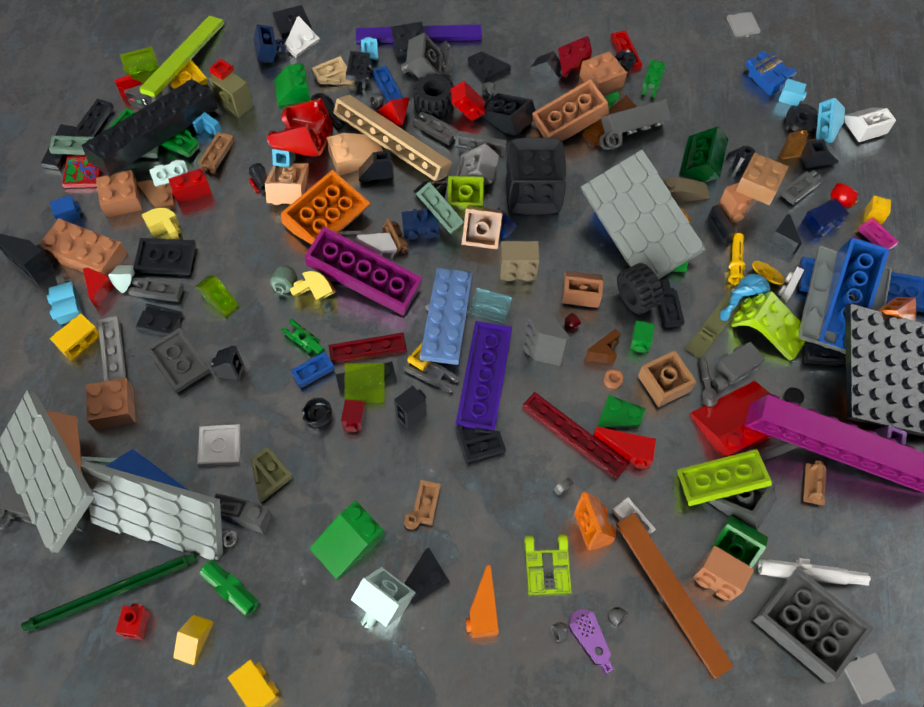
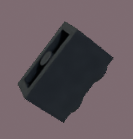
M413 385L394 399L396 416L408 429L426 416V396L422 390H417Z

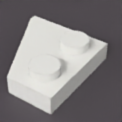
M298 16L285 43V47L297 58L318 43L320 38Z

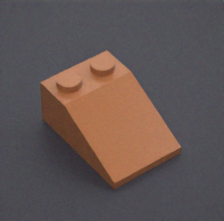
M739 183L726 187L719 202V206L725 211L730 223L741 221L758 201L737 192L736 189Z

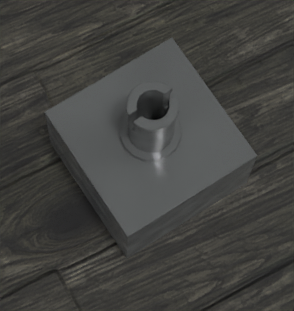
M422 33L409 40L407 60L401 64V69L405 74L413 71L419 79L427 74L439 75L442 72L443 53L425 33Z

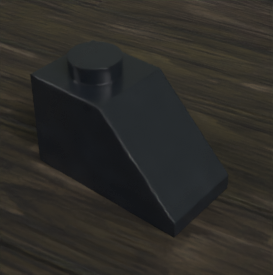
M230 346L219 350L216 357L211 361V368L215 376L239 380L244 363L237 347Z

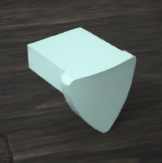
M117 265L108 275L112 284L121 293H124L131 284L132 277L136 273L133 270L134 265Z

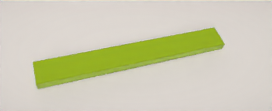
M208 16L139 88L140 92L156 98L224 25L223 20Z

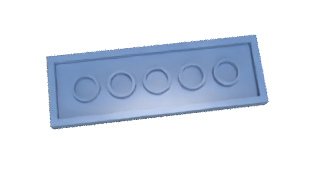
M436 269L420 360L459 365L473 272Z

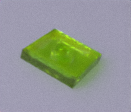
M345 363V399L365 401V403L384 402V363Z

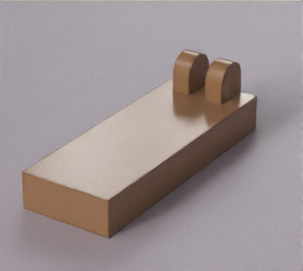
M220 132L216 134L199 160V166L203 167L205 172L209 170L210 173L216 172V169L234 143V136Z

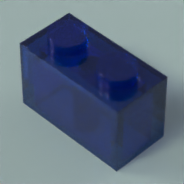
M833 199L808 211L802 223L816 237L820 234H827L835 227L840 228L843 226L849 213L837 199Z

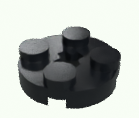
M800 104L796 107L793 105L785 116V126L804 136L815 131L818 123V111L807 104Z

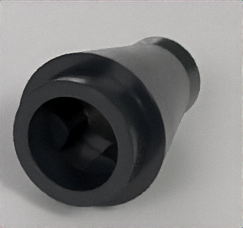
M261 163L251 165L249 167V175L260 190H265V182L267 180L265 167Z

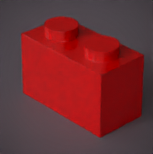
M465 81L451 88L452 104L467 118L473 121L485 114L484 99Z
M203 168L168 179L178 205L212 194Z

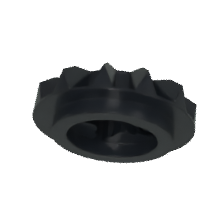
M622 49L620 53L616 52L615 58L617 61L625 59L626 62H621L620 64L626 72L630 71L636 61L634 53L629 49L626 51Z

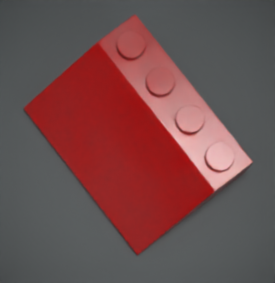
M756 381L719 398L717 404L713 407L705 405L690 413L719 458L746 452L773 438L770 435L745 427L750 404L771 394Z

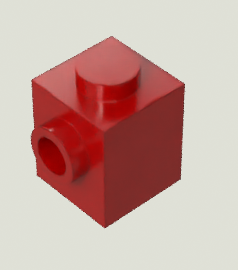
M132 603L131 606L123 605L115 633L122 637L144 639L151 612L146 610L145 605Z

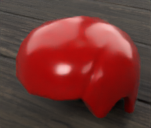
M837 183L830 193L831 201L839 208H852L858 201V193L842 183Z

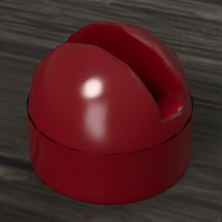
M574 313L569 314L565 318V326L568 329H575L581 325L579 318Z

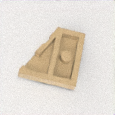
M341 56L312 67V73L319 84H355V81L346 80L347 66Z

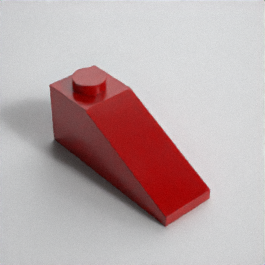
M596 426L593 436L628 463L640 469L651 466L654 459L655 438Z

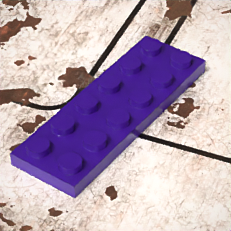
M475 321L456 425H463V427L475 429V427L483 428L486 431L495 430L513 327Z

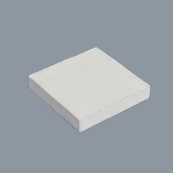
M240 424L200 426L197 465L202 467L240 464Z

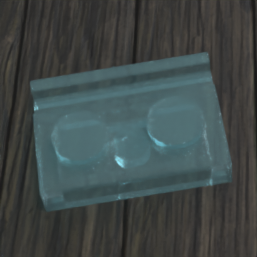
M477 288L469 314L505 323L512 297Z

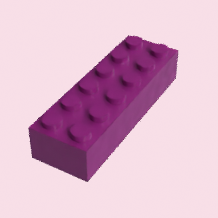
M324 226L305 255L306 266L402 316L405 315L422 284V277Z

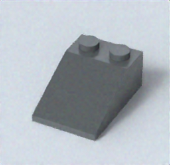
M772 484V486L708 502L726 515H732L758 530L777 500L775 485Z

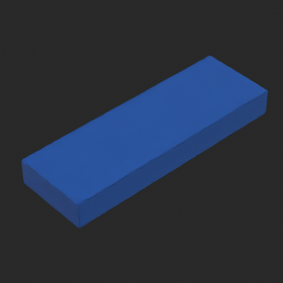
M387 66L371 70L372 76L387 103L391 100L404 98Z

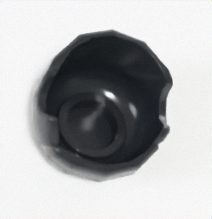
M324 398L309 400L304 408H302V419L313 427H321L327 424L332 416L331 404Z

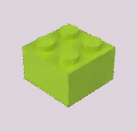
M448 176L447 203L461 218H465L468 205L483 207L484 177Z

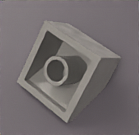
M486 143L461 155L455 176L484 177L483 186L488 185L494 179L499 155Z

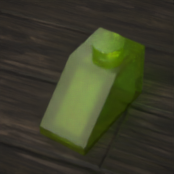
M208 275L195 286L204 299L225 317L239 305L217 276Z

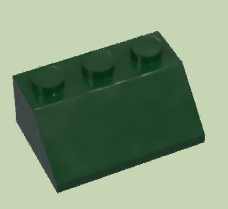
M719 126L688 137L679 174L681 177L702 182L720 178L728 138Z

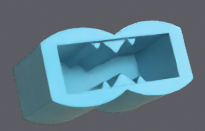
M71 281L48 288L47 300L52 305L50 315L53 320H57L61 325L70 322L73 318L82 314L78 293Z

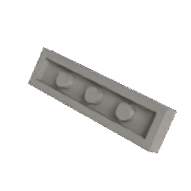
M118 316L98 320L104 381L126 378L120 319Z

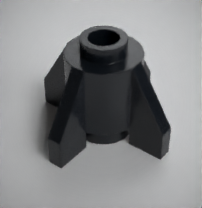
M742 146L727 154L726 159L735 164V169L731 176L735 177L739 171L746 170L755 152L752 147Z

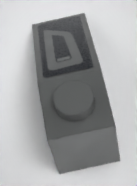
M215 494L214 498L220 499L222 519L262 534L265 533L273 516L268 507L249 500Z

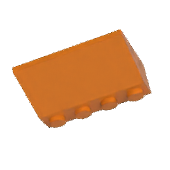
M331 170L281 212L282 224L294 235L313 244L323 226L338 234L366 210L371 203L335 171Z

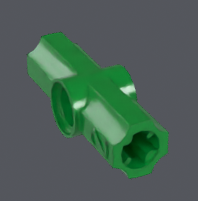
M213 559L202 566L199 574L215 588L214 590L228 603L230 601L246 617L257 608L259 601L243 587L244 585L231 573L228 574Z

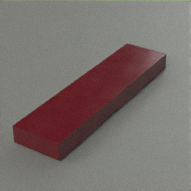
M404 332L328 345L332 364L407 352Z

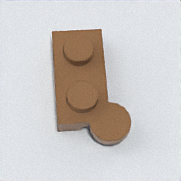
M420 480L414 512L407 513L404 517L406 528L410 530L416 529L420 523L433 525L441 484Z

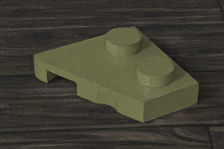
M268 446L251 458L258 492L257 496L261 503L293 478L292 474Z

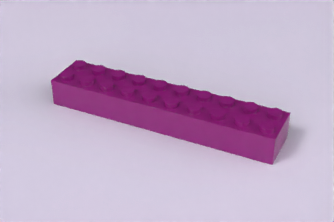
M768 394L750 404L745 427L924 493V452L916 450L914 446L901 445L895 439L877 436L876 432L864 431L855 424H845L838 421L839 419L836 417L824 416L819 414L817 410L802 408L798 403L786 402L777 395Z

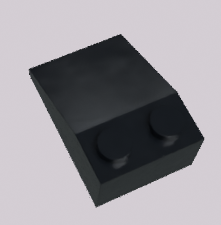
M497 93L484 104L485 114L481 117L504 133L518 135L534 121L532 113L536 109L532 99Z
M0 234V250L36 284L39 285L56 271L52 266L54 262L46 255L47 252L39 244L34 245L30 240Z

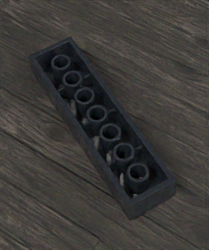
M193 79L186 81L181 86L159 97L156 101L146 105L141 110L131 114V116L119 121L114 126L82 144L81 146L88 162L108 176L115 174L191 126L193 121L204 112L210 114L218 109L214 91Z

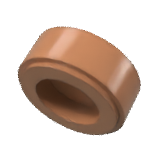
M617 369L608 370L604 376V384L610 389L621 387L624 381L623 374Z

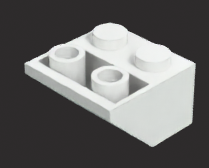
M871 107L844 115V122L858 142L888 134L896 121L888 108Z

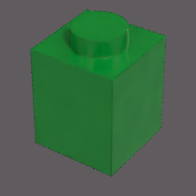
M636 321L632 331L630 349L640 353H648L653 341L655 324Z

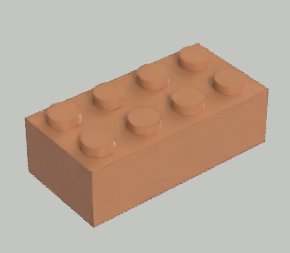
M590 79L536 110L532 115L535 126L544 138H556L564 141L597 122L601 117L609 115V107L604 96Z
M59 218L39 243L52 261L84 273L83 268L87 267L109 277V273L117 265L122 264L128 255L121 242Z

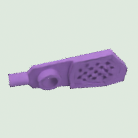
M579 609L571 613L568 626L596 664H601L606 674L614 670L609 661L611 653L594 612ZM596 647H600L602 649L601 655H597L595 653Z

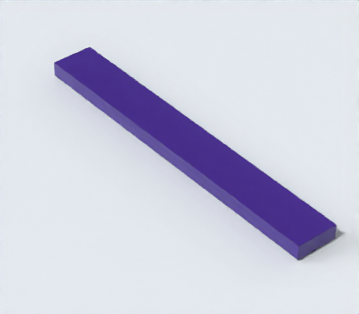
M481 24L423 26L424 33L432 41L482 40ZM391 27L356 28V44L361 43V40H364L366 37L377 39V43H394Z

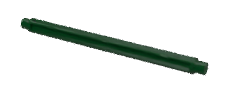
M194 552L188 555L183 554L164 564L31 617L28 621L21 623L22 630L24 632L32 629L36 630L58 619L163 577L166 574L188 567L189 564L197 561Z

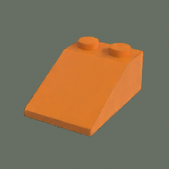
M587 492L582 493L574 515L588 551L611 545L615 540L616 531L613 524H610L608 521L606 506L602 505L599 498Z

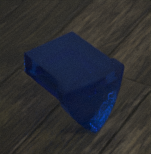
M503 212L502 224L504 226L500 233L502 239L509 236L517 228L515 222Z

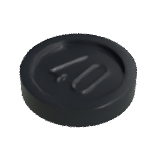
M790 387L784 393V400L786 402H796L800 405L804 401V394L800 389Z

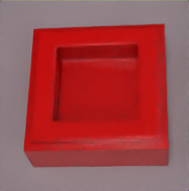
M220 58L209 68V71L219 79L224 80L234 71V68Z

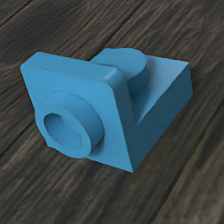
M205 112L193 121L194 128L198 134H201L204 130L210 134L213 133L215 136L218 132L223 133L219 122Z

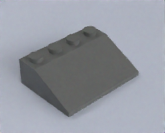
M799 567L793 571L753 620L826 683L839 678L873 629V627Z

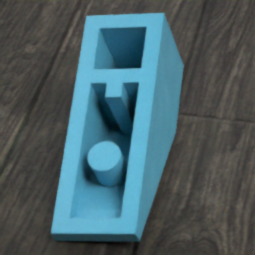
M836 98L819 103L816 140L824 139L827 143H832L844 123L845 107Z

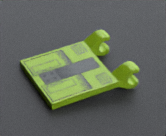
M560 534L557 538L559 550L534 551V537L532 535L525 537L528 595L572 593L568 537L566 534Z

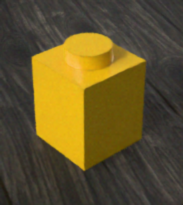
M873 196L865 207L864 222L874 218L882 225L890 214L891 199Z

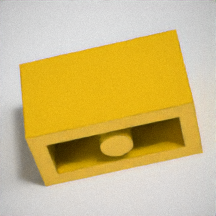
M79 314L61 330H58L50 340L72 361L100 336L97 328L82 314Z
M250 659L227 677L247 707H271L280 700L276 695L279 690L272 680L267 682L263 676L266 674V671L260 662L255 664Z

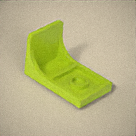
M772 291L765 294L761 293L752 298H746L741 303L742 306L739 311L734 314L730 325L732 327L745 325L759 330L789 361L794 360L805 343L804 340L798 338L800 320Z

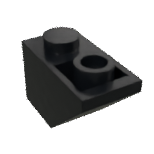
M824 139L808 141L800 154L806 168L839 163L833 147Z
M390 150L373 152L359 168V182L394 178Z

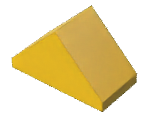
M193 614L177 632L173 658L195 666L214 622Z

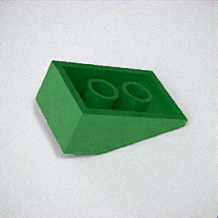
M355 500L337 516L310 547V550L338 580L383 540L385 533L381 526Z

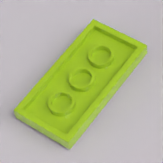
M758 449L677 470L689 506L772 486L771 478Z

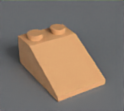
M341 133L326 137L329 153L339 176L359 171V168L373 152L383 151L380 144L365 134Z
M293 163L290 168L273 165L265 182L267 203L274 205L286 203L291 205L306 192L309 163Z

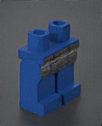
M762 51L758 54L756 60L753 57L750 58L745 67L750 70L748 77L753 78L771 96L784 87L787 78L793 80L797 71L793 67L791 69L786 67L782 60L776 57L777 55L774 52L768 55L765 51Z

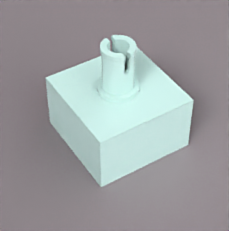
M381 567L363 578L351 600L366 611V614L361 619V624L364 625L367 621L368 623L365 627L372 629L377 620L386 627L402 615L416 592Z

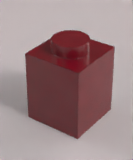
M345 399L341 418L343 429L349 432L363 430L366 414L365 401Z

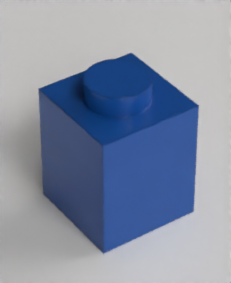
M71 195L50 202L56 220L59 218L67 222H73L81 219L79 213L82 211L78 201H74Z

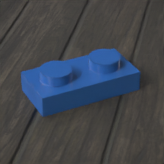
M323 352L291 370V373L300 388L335 370L326 353Z

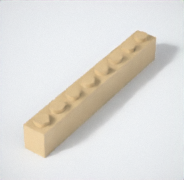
M351 95L336 99L333 114L387 150H390L393 154L432 180L438 181L448 176L452 161Z

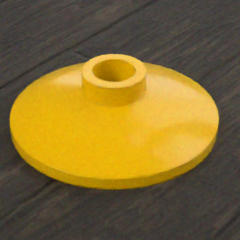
M754 261L752 263L755 272L764 276L767 282L777 285L784 284V277L770 265L761 261Z

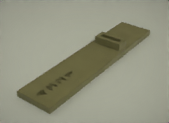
M728 292L684 350L698 359L703 357L742 306L743 300H739L738 305L731 311L729 319L722 321L720 313L728 307L730 295L732 294Z

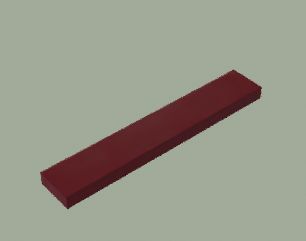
M536 392L522 405L524 410L615 480L620 477L630 464Z

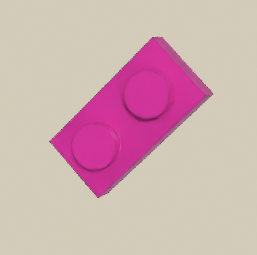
M871 218L858 228V231L872 244L892 249L899 242L874 218Z

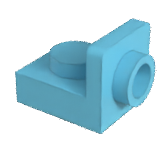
M366 37L364 40H361L362 52L370 53V60H379L377 39Z

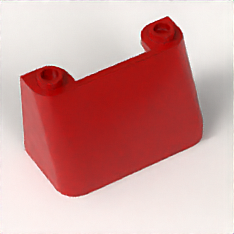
M318 98L285 107L281 118L283 123L286 124V128L280 132H269L267 135L268 144L274 149L312 157L321 155L327 144L326 137H330L333 132V124L323 99Z

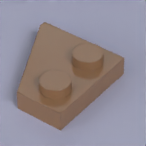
M153 180L137 182L138 188L145 194L154 208L175 209L174 194L170 183L156 187Z

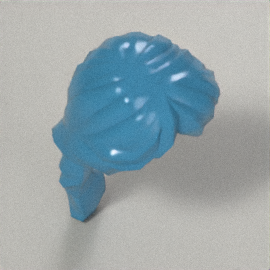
M759 274L744 276L737 287L731 290L730 303L728 307L721 311L720 319L727 321L731 311L738 305L739 300L743 296H758L761 293L770 292L771 286L765 277Z

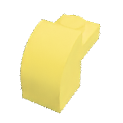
M155 208L141 214L153 237L168 232L171 239L180 240L178 236L181 233L178 228L180 224L174 212L167 208Z
M314 271L302 273L305 281L301 279L293 284L294 287L290 288L293 296H300L311 290L315 299L319 301L336 293L330 279Z

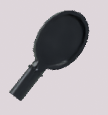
M323 93L314 94L311 100L322 98L331 121L337 128H341L343 123L333 114L335 107L333 100Z

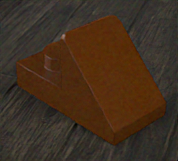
M615 328L587 349L585 359L593 362L615 363L617 354L613 349L619 344L618 340L621 333Z

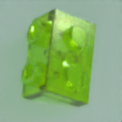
M152 46L120 54L123 69L127 75L134 76L139 74V72L153 71L159 67Z

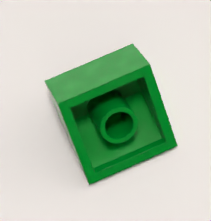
M304 63L287 65L274 78L277 105L310 101Z
M730 515L720 529L710 550L715 545L753 568L767 547L768 537Z

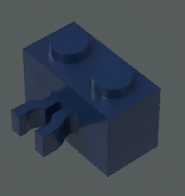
M256 24L254 46L257 61L274 63L276 51L285 53L284 40H275L273 26Z
M423 208V210L413 209V211L402 212L405 240L439 237V220L430 210Z

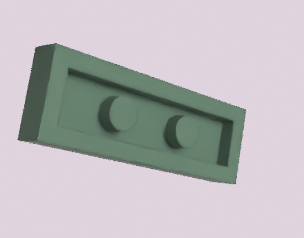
M430 182L416 193L451 235L464 225L461 217Z

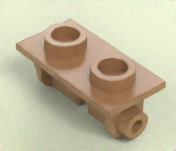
M388 218L382 228V233L390 234L397 248L394 257L397 256L398 252L407 253L409 246L405 238L402 237L403 233L399 224L395 221L391 222L390 218Z
M815 461V464L806 463L803 501L824 506L827 467L822 461Z

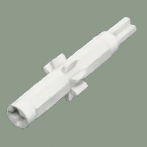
M799 558V560H796V563L760 559L758 562L759 575L788 578L799 567L816 582L869 586V581H871L869 573L848 571V569L812 565L810 564V559Z

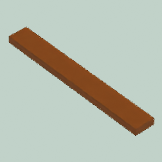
M633 513L618 522L616 526L712 677L716 679L732 669L734 666L636 514Z

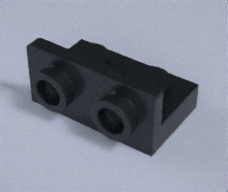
M350 51L346 80L362 82V88L365 89L366 83L370 81V73L368 71L372 70L370 53Z

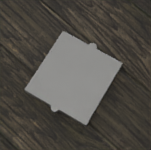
M752 12L727 15V20L736 37L749 36L761 32Z
M876 652L862 658L860 656L856 657V660L848 663L844 669L862 704L875 699L881 700L882 696L896 691Z

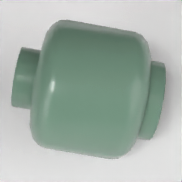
M281 266L274 271L270 284L277 293H290V288L294 287L293 284L297 282V275L291 267Z

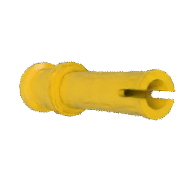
M736 233L733 237L732 261L729 264L731 274L728 280L734 285H738L744 277V270L746 268V264L743 261L744 235L741 233Z

